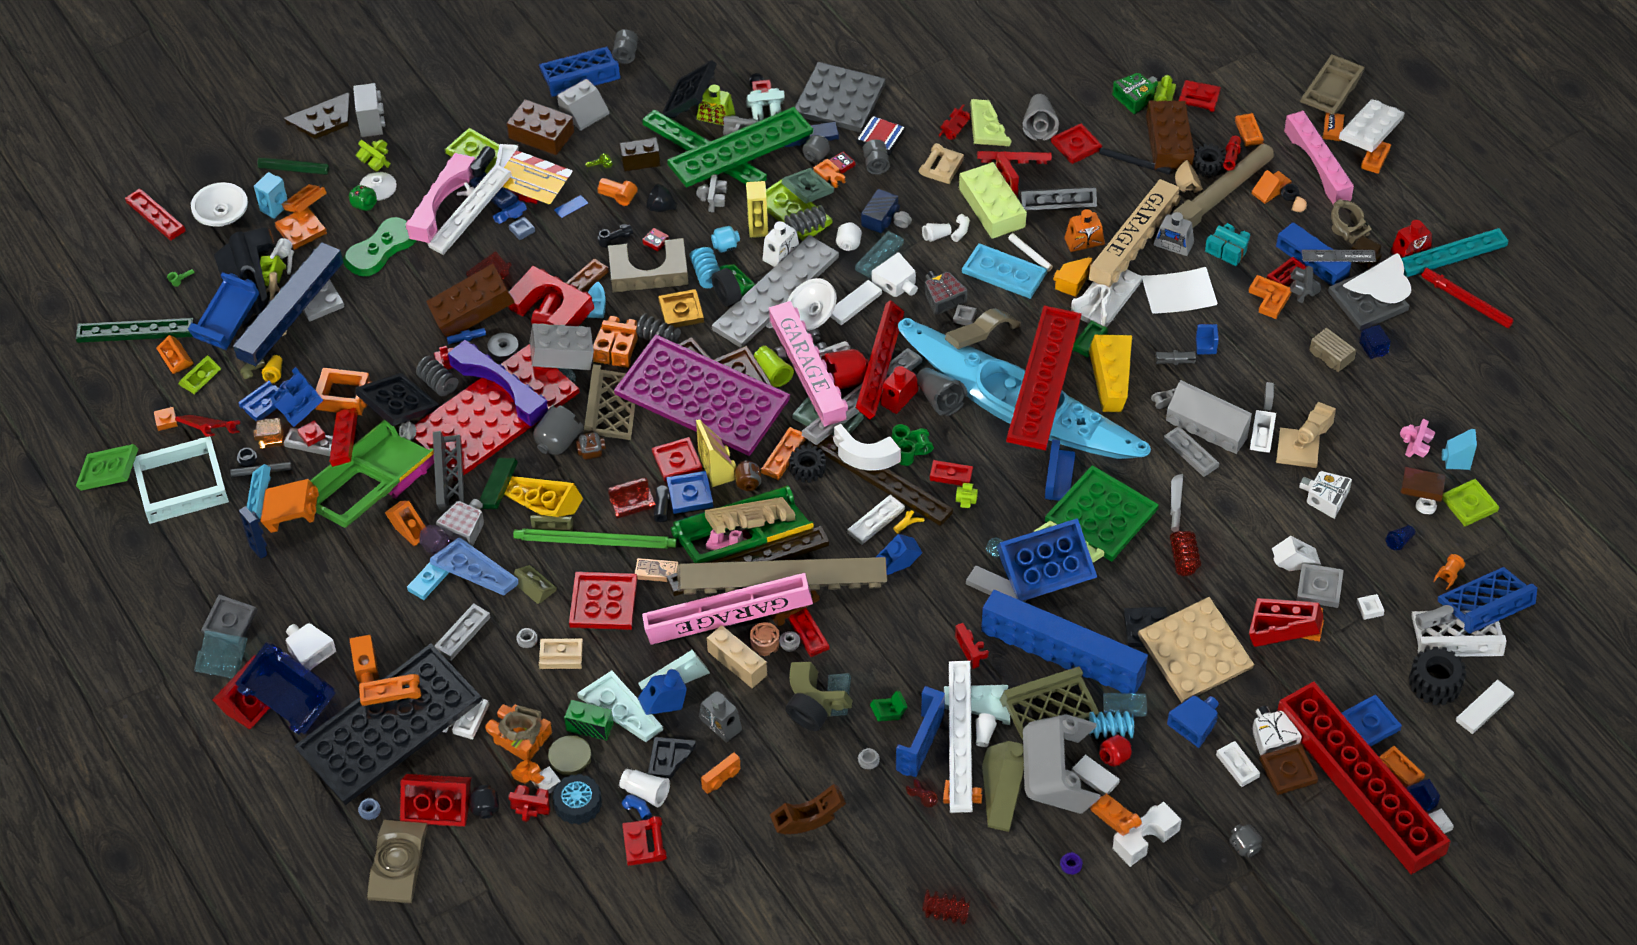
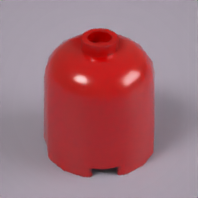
M859 350L825 353L824 356H821V360L824 359L826 362L827 372L833 376L834 385L838 386L840 390L863 383L869 361L865 359Z

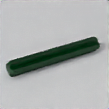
M259 157L257 161L258 168L323 175H327L329 172V165L324 163Z

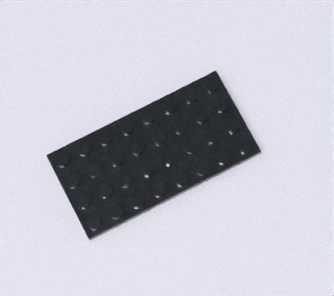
M432 643L384 678L388 679L410 674L419 675L420 683L418 687L421 690L419 698H405L362 706L359 697L294 746L296 751L344 805H347L483 701L481 695Z

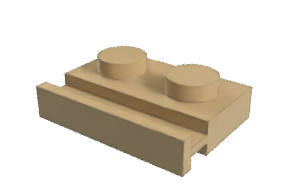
M541 639L539 669H582L583 639Z

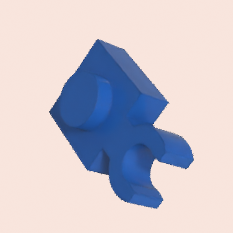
M517 201L492 217L495 223L498 222L500 224L508 218L520 217L527 208L524 202Z

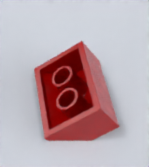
M266 654L254 655L212 700L227 716L251 729L292 683Z
M406 774L401 780L400 821L465 827L470 804L471 778Z

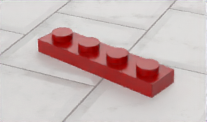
M977 151V159H981L982 163H992V159H996V155L1001 152L1004 153L1009 162L1010 160H1018V163L1028 164L1029 160H1036V164H1047V160L1051 161L1052 153Z
M356 408L343 409L336 413L329 459L332 467L351 462L358 417Z

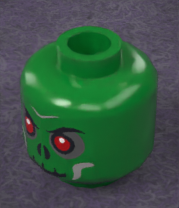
M356 185L349 193V201L352 207L369 211L375 206L377 195L374 189L370 187Z

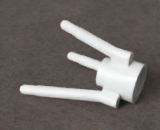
M281 238L278 240L270 258L273 259L276 255L280 258L288 256L287 274L290 275L294 251L291 250L292 243L288 239Z

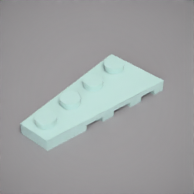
M613 671L608 672L578 692V698L587 704L612 709L613 721L645 742L663 731V726L652 714H645L637 697Z

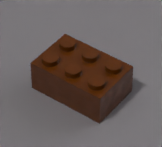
M526 99L507 122L510 139L554 155L559 153L574 133L573 116Z

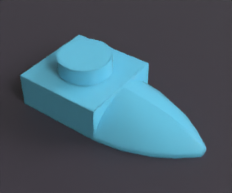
M596 282L588 292L592 297L595 308L586 318H604L606 307L605 292L602 285Z

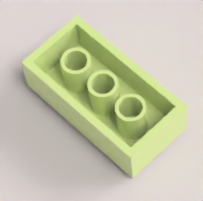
M994 162L960 173L959 189L991 239L1025 228L1026 211Z

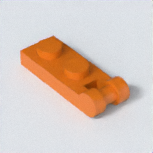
M410 674L360 683L361 705L366 706L405 698H419L421 696V690L418 687L420 683L419 675Z
M1108 794L1101 796L1090 807L1094 814L1122 836L1128 834L1129 830L1133 827L1138 828L1142 825V821L1137 814H1132Z

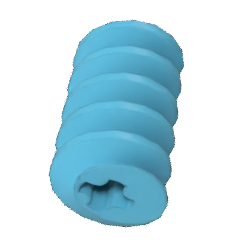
M709 247L695 249L690 253V258L699 283L703 288H712V274L720 271L713 250Z
M1108 711L1106 717H1104L1103 712H1098L1096 718L1094 712H1090L1089 721L1096 723L1097 726L1089 733L1090 736L1091 733H1094L1095 738L1098 739L1100 733H1102L1104 739H1107L1108 733L1115 736L1119 732L1121 736L1125 737L1126 732H1128L1130 738H1133V713L1130 717L1129 712L1125 711L1122 717L1120 712L1116 711L1113 717L1112 713Z

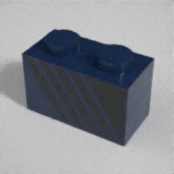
M878 189L861 213V226L882 234L884 229L889 227L894 214L899 211L898 196Z

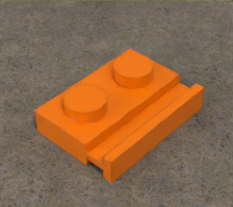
M307 185L283 202L282 206L285 211H298L300 213L327 192L324 187Z

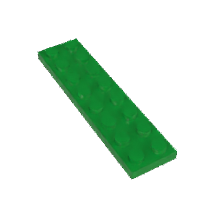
M792 107L668 159V166L687 188L710 178L712 175L720 174L812 135L813 128L796 108Z

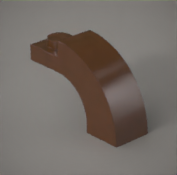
M833 784L808 802L802 804L784 803L772 812L770 817L777 833L799 834L821 827L835 818L833 813L843 807L846 802L839 786Z

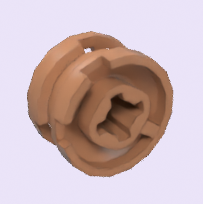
M764 622L755 625L751 629L750 643L754 652L756 651L762 656H768L770 653L778 650L780 645L779 630L775 625Z

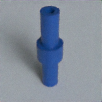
M485 328L461 331V334L448 336L447 341L448 344L464 340L469 342L473 338L485 336L486 331Z

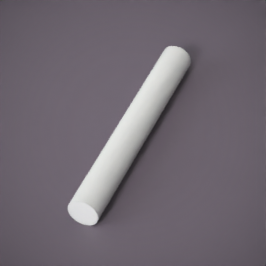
M1012 233L1008 237L1012 243L1040 266L1046 268L1047 271L1052 269L1053 266L1015 234Z

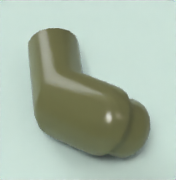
M262 359L257 366L246 363L241 368L240 373L245 380L252 378V370L264 367L265 362Z

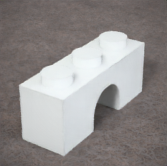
M1165 802L1151 807L1147 814L1140 818L1142 825L1138 828L1133 827L1125 836L1118 832L1115 834L1113 850L1130 867L1147 855L1148 843L1143 839L1145 835H1155L1164 843L1180 831L1181 819Z

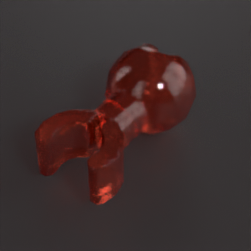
M917 779L913 780L914 786L917 789L906 786L907 794L920 797L924 806L933 807L938 801L937 794L934 791L922 789Z

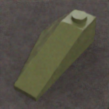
M1012 741L987 747L982 764L988 827L1007 832L1010 831L1024 780L1023 744Z

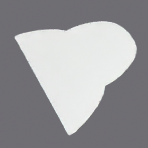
M1397 253L1343 285L1354 292L1370 294L1377 300L1385 303L1400 302L1411 293L1410 282L1403 275L1404 265L1402 259Z

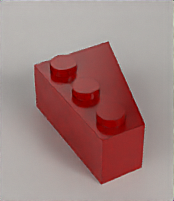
M1257 598L1249 631L1253 646L1257 647L1320 634L1324 617L1319 602Z

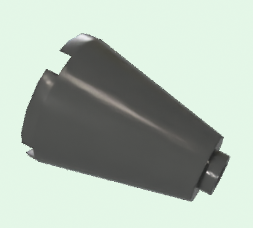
M924 368L918 372L917 383L937 414L950 416L963 406L962 400L964 396L967 398V388L961 381L930 368Z

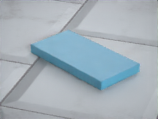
M978 243L963 266L962 273L1031 299L1047 274V269Z

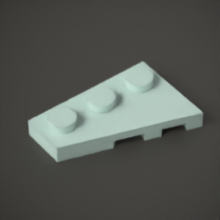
M691 650L638 684L643 691L651 677L667 674V671L670 669L679 672L684 684L710 672L697 654Z
M1008 685L971 686V714H991L995 716L996 720L1010 725V714L1006 706L1003 707L1000 702V698L1004 690L1008 689ZM944 686L945 709L949 710V686Z

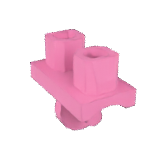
M1423 419L1420 426L1414 428V425L1410 424L1401 429L1400 436L1404 439L1405 443H1409L1405 453L1406 456L1411 457L1415 453L1423 458L1429 452L1430 446L1422 442L1423 440L1429 443L1434 437L1435 432L1427 427L1429 421Z
M712 529L710 538L706 543V549L716 550L747 539L743 538L742 531L734 530L727 536L724 533L716 534L714 529Z

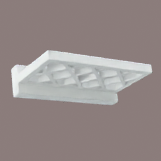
M1428 611L1412 612V620L1418 642V653L1420 651L1424 652L1426 648L1432 650L1433 647H1438V649L1444 647L1449 652L1451 650L1454 651L1455 656L1460 657L1504 655L1506 637L1502 635L1499 621L1484 627L1481 632L1478 630L1473 632L1472 634L1475 636H1465L1464 634L1467 632L1464 630L1465 624L1454 614H1451L1453 620L1449 624L1437 625L1442 628L1440 632H1437L1431 627L1421 630L1416 625V615ZM1461 611V612L1466 615V613H1468V612H1470V611ZM1457 624L1463 629L1460 632H1458L1457 630L1453 629L1452 626ZM1488 631H1490V632H1492V633L1495 634V635H1485V634H1486ZM1425 632H1427L1428 634L1432 635V636L1422 637V635H1423ZM1448 632L1453 636H1443V634Z

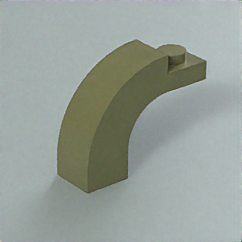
M791 662L790 685L795 694L803 693L815 699L824 707L828 716L831 715V709L843 710V708L852 707L853 700L846 691L817 690L818 670L812 662Z

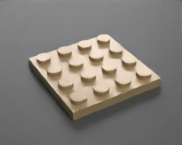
M1210 597L1138 631L1137 634L1181 703L1254 667V663Z

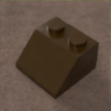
M656 138L619 143L624 172L660 166V155Z

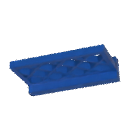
M608 47L539 64L552 97L559 95L585 79L594 86L621 79L618 62L614 60Z
M1502 567L1438 596V602L1443 606H1452L1454 608L1453 614L1465 624L1464 630L1471 634L1536 604L1537 587L1532 583L1526 585L1505 567ZM1503 575L1504 577H1506V578L1508 579V581H1507V580H1499V579H1496V578H1498V577H1500V576ZM1482 584H1489V585H1492V588L1479 587V586L1482 585ZM1495 585L1505 586L1507 590L1495 589L1494 587ZM1510 587L1519 588L1516 591L1509 590ZM1467 591L1476 592V595H1467L1463 593ZM1478 593L1491 594V597L1478 596ZM1493 595H1501L1503 597L1493 598ZM1457 599L1459 603L1449 602L1448 600ZM1462 600L1473 601L1474 605L1463 604ZM1477 602L1487 603V604H1485V605H1483V606H1479V605H1477ZM1460 610H1468L1470 612L1465 615Z

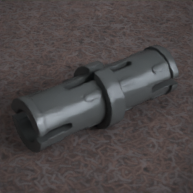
M1173 350V352L1155 353L1156 364L1178 365V363L1195 364L1196 362L1195 351L1178 352V350Z

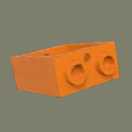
M323 368L316 387V391L323 401L315 409L337 413L343 409L356 408L358 415H362L364 408H367V404L357 395L353 399L329 396L333 383L354 386L371 383L369 373Z

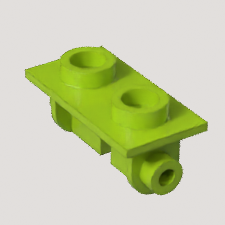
M1165 75L1161 82L1158 81L1153 101L1173 100L1176 84H1172L1171 76Z

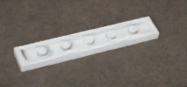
M496 164L435 234L431 242L428 243V246L444 255L512 176L511 171Z

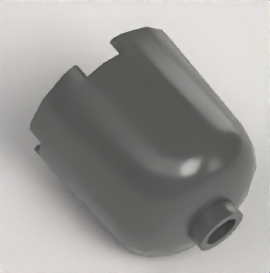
M552 405L533 432L538 450L544 454H562L583 431V424L581 422L578 424L573 419L576 415L561 405L556 408L555 405Z

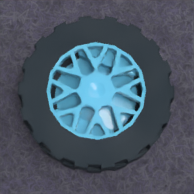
M569 775V777H565L561 782H558L553 790L554 809L558 817H561L564 822L567 821L569 824L575 823L577 825L584 822L587 823L600 812L602 798L599 785L587 775Z

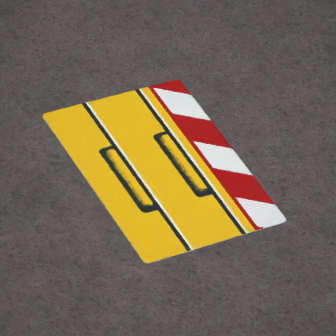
M516 150L504 166L505 169L511 171L512 176L502 187L551 204L573 171Z

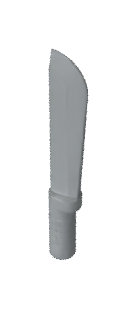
M1183 474L1176 475L1171 481L1170 514L1172 515L1171 530L1173 532H1178L1180 527Z

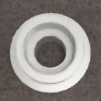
M1420 498L1416 502L1417 510L1423 514H1432L1436 511L1437 505L1435 500Z

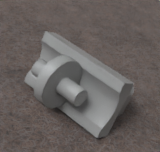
M733 115L725 116L723 134L728 135L757 121L756 119H743Z
M712 175L710 187L704 184L697 188L696 194L701 201L708 199L709 212H714L715 207H725V194L717 193H727V181L717 180V175Z

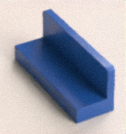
M1052 439L1045 499L1058 501L1071 489L1075 452L1060 450V440Z

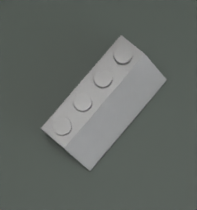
M1180 380L1168 406L1166 421L1237 454L1248 438L1252 413Z

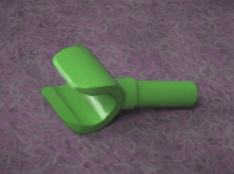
M191 269L179 275L176 272H171L167 275V278L173 286L177 287L181 284L182 279L194 274V271Z

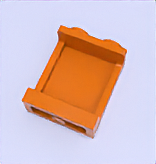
M309 479L266 489L261 523L272 533L278 531L280 522L301 517L306 518L309 523L314 522L316 502L319 496L317 487Z

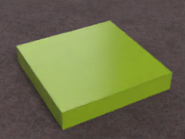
M1476 479L1443 493L1442 500L1464 526H1468L1499 510L1497 503Z

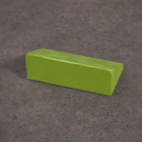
M207 355L178 384L195 394L222 368Z

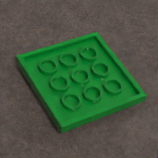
M1092 465L1045 516V522L1052 521L1058 525L1078 518L1085 541L1089 542L1088 545L1095 549L1103 550V557L1112 562L1157 512L1159 504Z

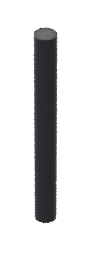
M1103 147L1100 149V155L1169 175L1172 170L1170 167L1155 169L1153 162Z

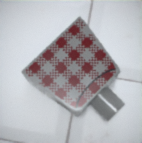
M473 499L469 505L460 501L456 502L437 520L438 533L451 540L460 537L473 546L484 525L483 513L480 510L483 507L482 503L477 499Z

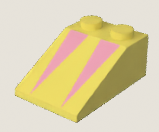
M696 420L699 459L707 473L711 486L715 487L734 481L736 464L734 460L729 458L728 446H724L721 438L701 420Z

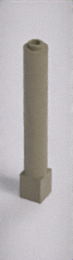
M1261 144L1236 164L1233 170L1226 172L1192 201L1189 199L1185 201L1173 213H1181L1183 219L1191 221L1194 228L1201 222V217L1274 158L1272 147L1267 144Z

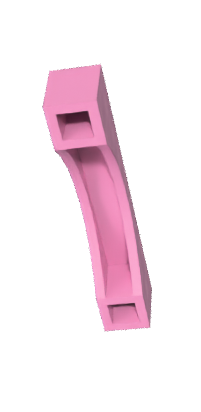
M1301 111L1287 115L1285 133L1293 144L1302 147L1312 159L1321 177L1325 193L1334 205L1339 199L1349 200L1350 202L1354 185L1305 112Z
M454 153L452 158L448 160L446 167L440 172L438 179L432 184L431 189L423 197V201L415 209L411 219L406 223L409 239L426 243L431 242L438 231L435 216L439 205L450 193L463 186L465 182L470 183L469 180L474 177L471 164L475 157Z

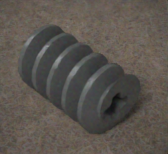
M819 205L818 208L814 206L811 210L805 209L804 213L798 211L797 215L795 213H792L790 217L786 215L784 221L786 225L794 228L796 233L799 231L801 235H804V229L811 233L812 226L816 231L818 230V224L825 228L826 214L823 206Z
M647 313L641 316L637 325V335L640 338L644 337L647 341H651L656 334L677 343L681 334L679 328L674 330V326L670 325L668 327L667 322L661 324L660 319L655 321L653 316L648 318Z
M425 356L418 363L416 368L417 375L439 396H447L457 388L458 379L452 373H449L442 364H439L437 360H434L433 356Z

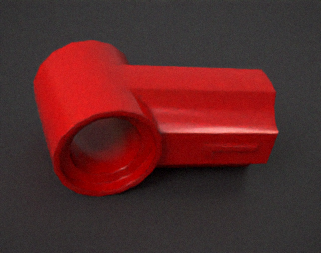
M556 293L546 294L540 308L534 310L531 324L549 325L547 320L561 306L562 298Z

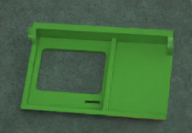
M383 420L353 445L351 462L333 467L330 464L310 480L319 492L316 502V513L346 528L434 454V449L428 450L404 437H400L395 427L386 420ZM359 472L381 482L342 515L320 505Z

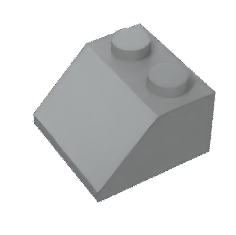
M587 79L557 95L559 111L573 116V124L580 131L610 114L598 89Z

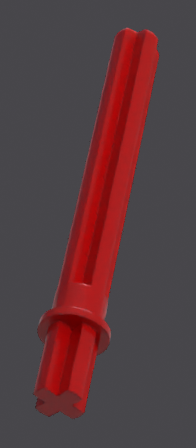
M1425 268L1421 274L1422 278L1434 284L1435 288L1446 291L1506 328L1512 326L1513 318L1445 278V275H1439L1429 268Z

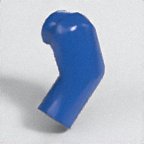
M632 794L627 795L622 800L623 807L628 810L632 807L636 808L642 820H648L652 817L645 800Z

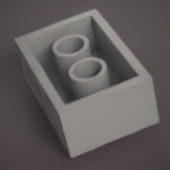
M532 324L530 336L532 366L590 370L594 353L591 327Z

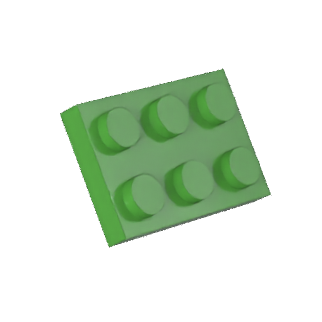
M131 444L87 454L76 487L82 491L128 481L138 448Z

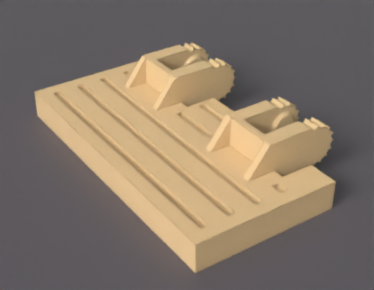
M780 497L705 510V518L716 534L725 533V528L734 530L736 526H741V528L765 526V521L769 524L774 523V520L780 519L781 522L795 521V512L785 499Z

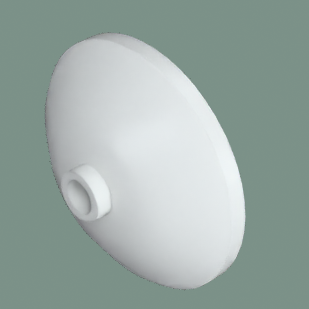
M215 183L202 188L195 194L191 202V210L195 219L204 225L225 226L235 222L245 213L248 200L245 192L237 185Z
M815 278L800 284L791 293L787 302L791 301L793 307H797L800 320H804L807 331L820 327L829 319L834 311L837 297L834 287L828 281Z

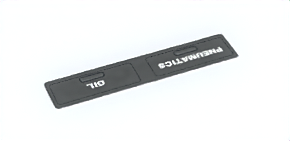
M1302 250L1303 261H1376L1374 250Z

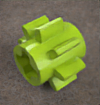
M964 483L963 487H957L956 502H961L960 507L970 508L971 504H976L978 489H973V484Z

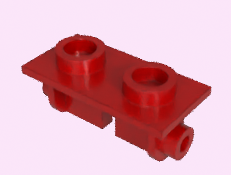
M964 104L959 110L957 108L954 109L949 116L952 118L950 121L948 119L945 120L940 127L942 131L939 137L944 133L947 139H954L961 128L970 120L969 112L962 110Z

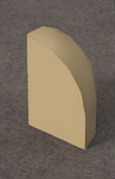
M1186 160L1178 168L1175 182L1180 187V191L1193 190L1196 193L1203 190L1195 170Z

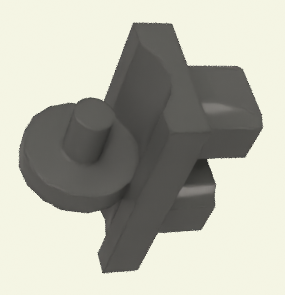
M1307 266L1305 270L1296 267L1292 271L1291 279L1294 282L1291 284L1290 292L1297 294L1298 302L1303 303L1304 297L1307 294L1315 296L1321 291V284L1313 279V267Z

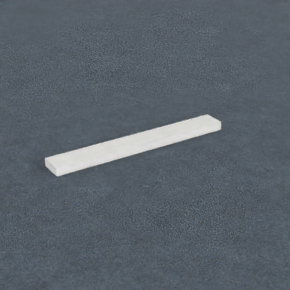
M970 661L949 662L950 813L972 812Z

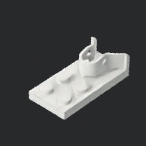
M1129 270L1122 271L1119 280L1116 283L1114 282L1110 288L1093 282L1081 297L1072 300L1071 311L1082 313L1081 320L1086 323L1094 321L1107 328L1140 285L1142 276Z

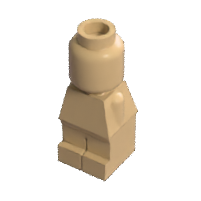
M1318 402L1314 410L1310 411L1305 424L1299 429L1298 440L1304 444L1311 443L1318 435L1326 433L1334 423L1336 408Z

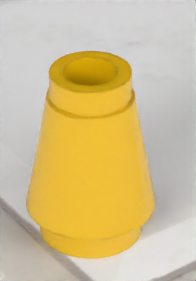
M273 355L263 368L262 375L266 382L275 383L281 378L282 358L280 356Z

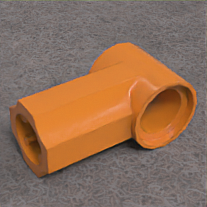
M602 178L598 186L599 194L615 198L623 206H628L638 191L636 185L630 181H624L622 184Z

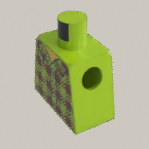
M711 85L702 96L703 100L699 104L697 120L724 125L725 116H735L731 95L728 92L720 91L718 85Z

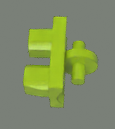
M363 140L358 143L361 149L356 156L360 161L366 163L372 157L368 165L376 172L383 165L387 168L390 166L391 163L383 155V153H388L385 141H373V147Z

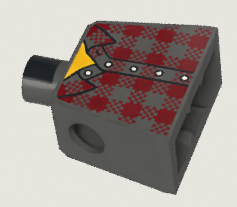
M935 271L927 273L925 296L935 316L957 307L958 304L967 303V289L952 274L945 272L938 275Z

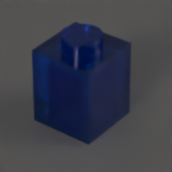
M1376 325L1362 330L1359 343L1369 358L1373 359L1388 354L1391 341L1381 326Z

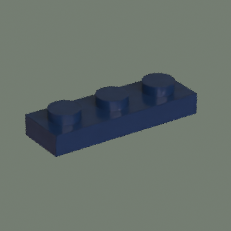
M245 506L239 510L248 544L255 554L262 559L267 556L265 548L267 543L262 537L264 533L258 524L260 519L254 511L250 512Z

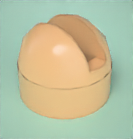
M1297 196L1291 210L1303 212L1307 207L1306 200Z

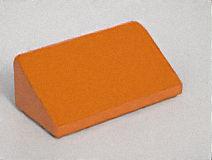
M168 335L156 348L173 374L194 364L180 341L171 335Z

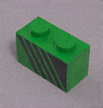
M571 700L564 717L566 731L606 741L614 724L612 709Z

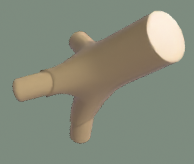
M276 272L270 273L269 286L266 289V293L270 292V301L274 299L275 291H280L277 285Z

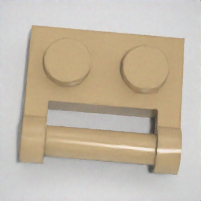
M936 143L933 145L932 152L925 164L921 165L919 173L925 177L950 184L964 160V154L945 149L942 145ZM937 156H941L942 158L935 170L931 169Z

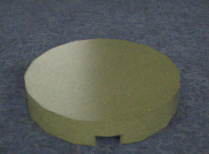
M567 735L552 743L549 748L548 759L553 770L555 769L561 775L569 776L583 772L584 768L587 765L589 766L592 754L589 744L583 738Z

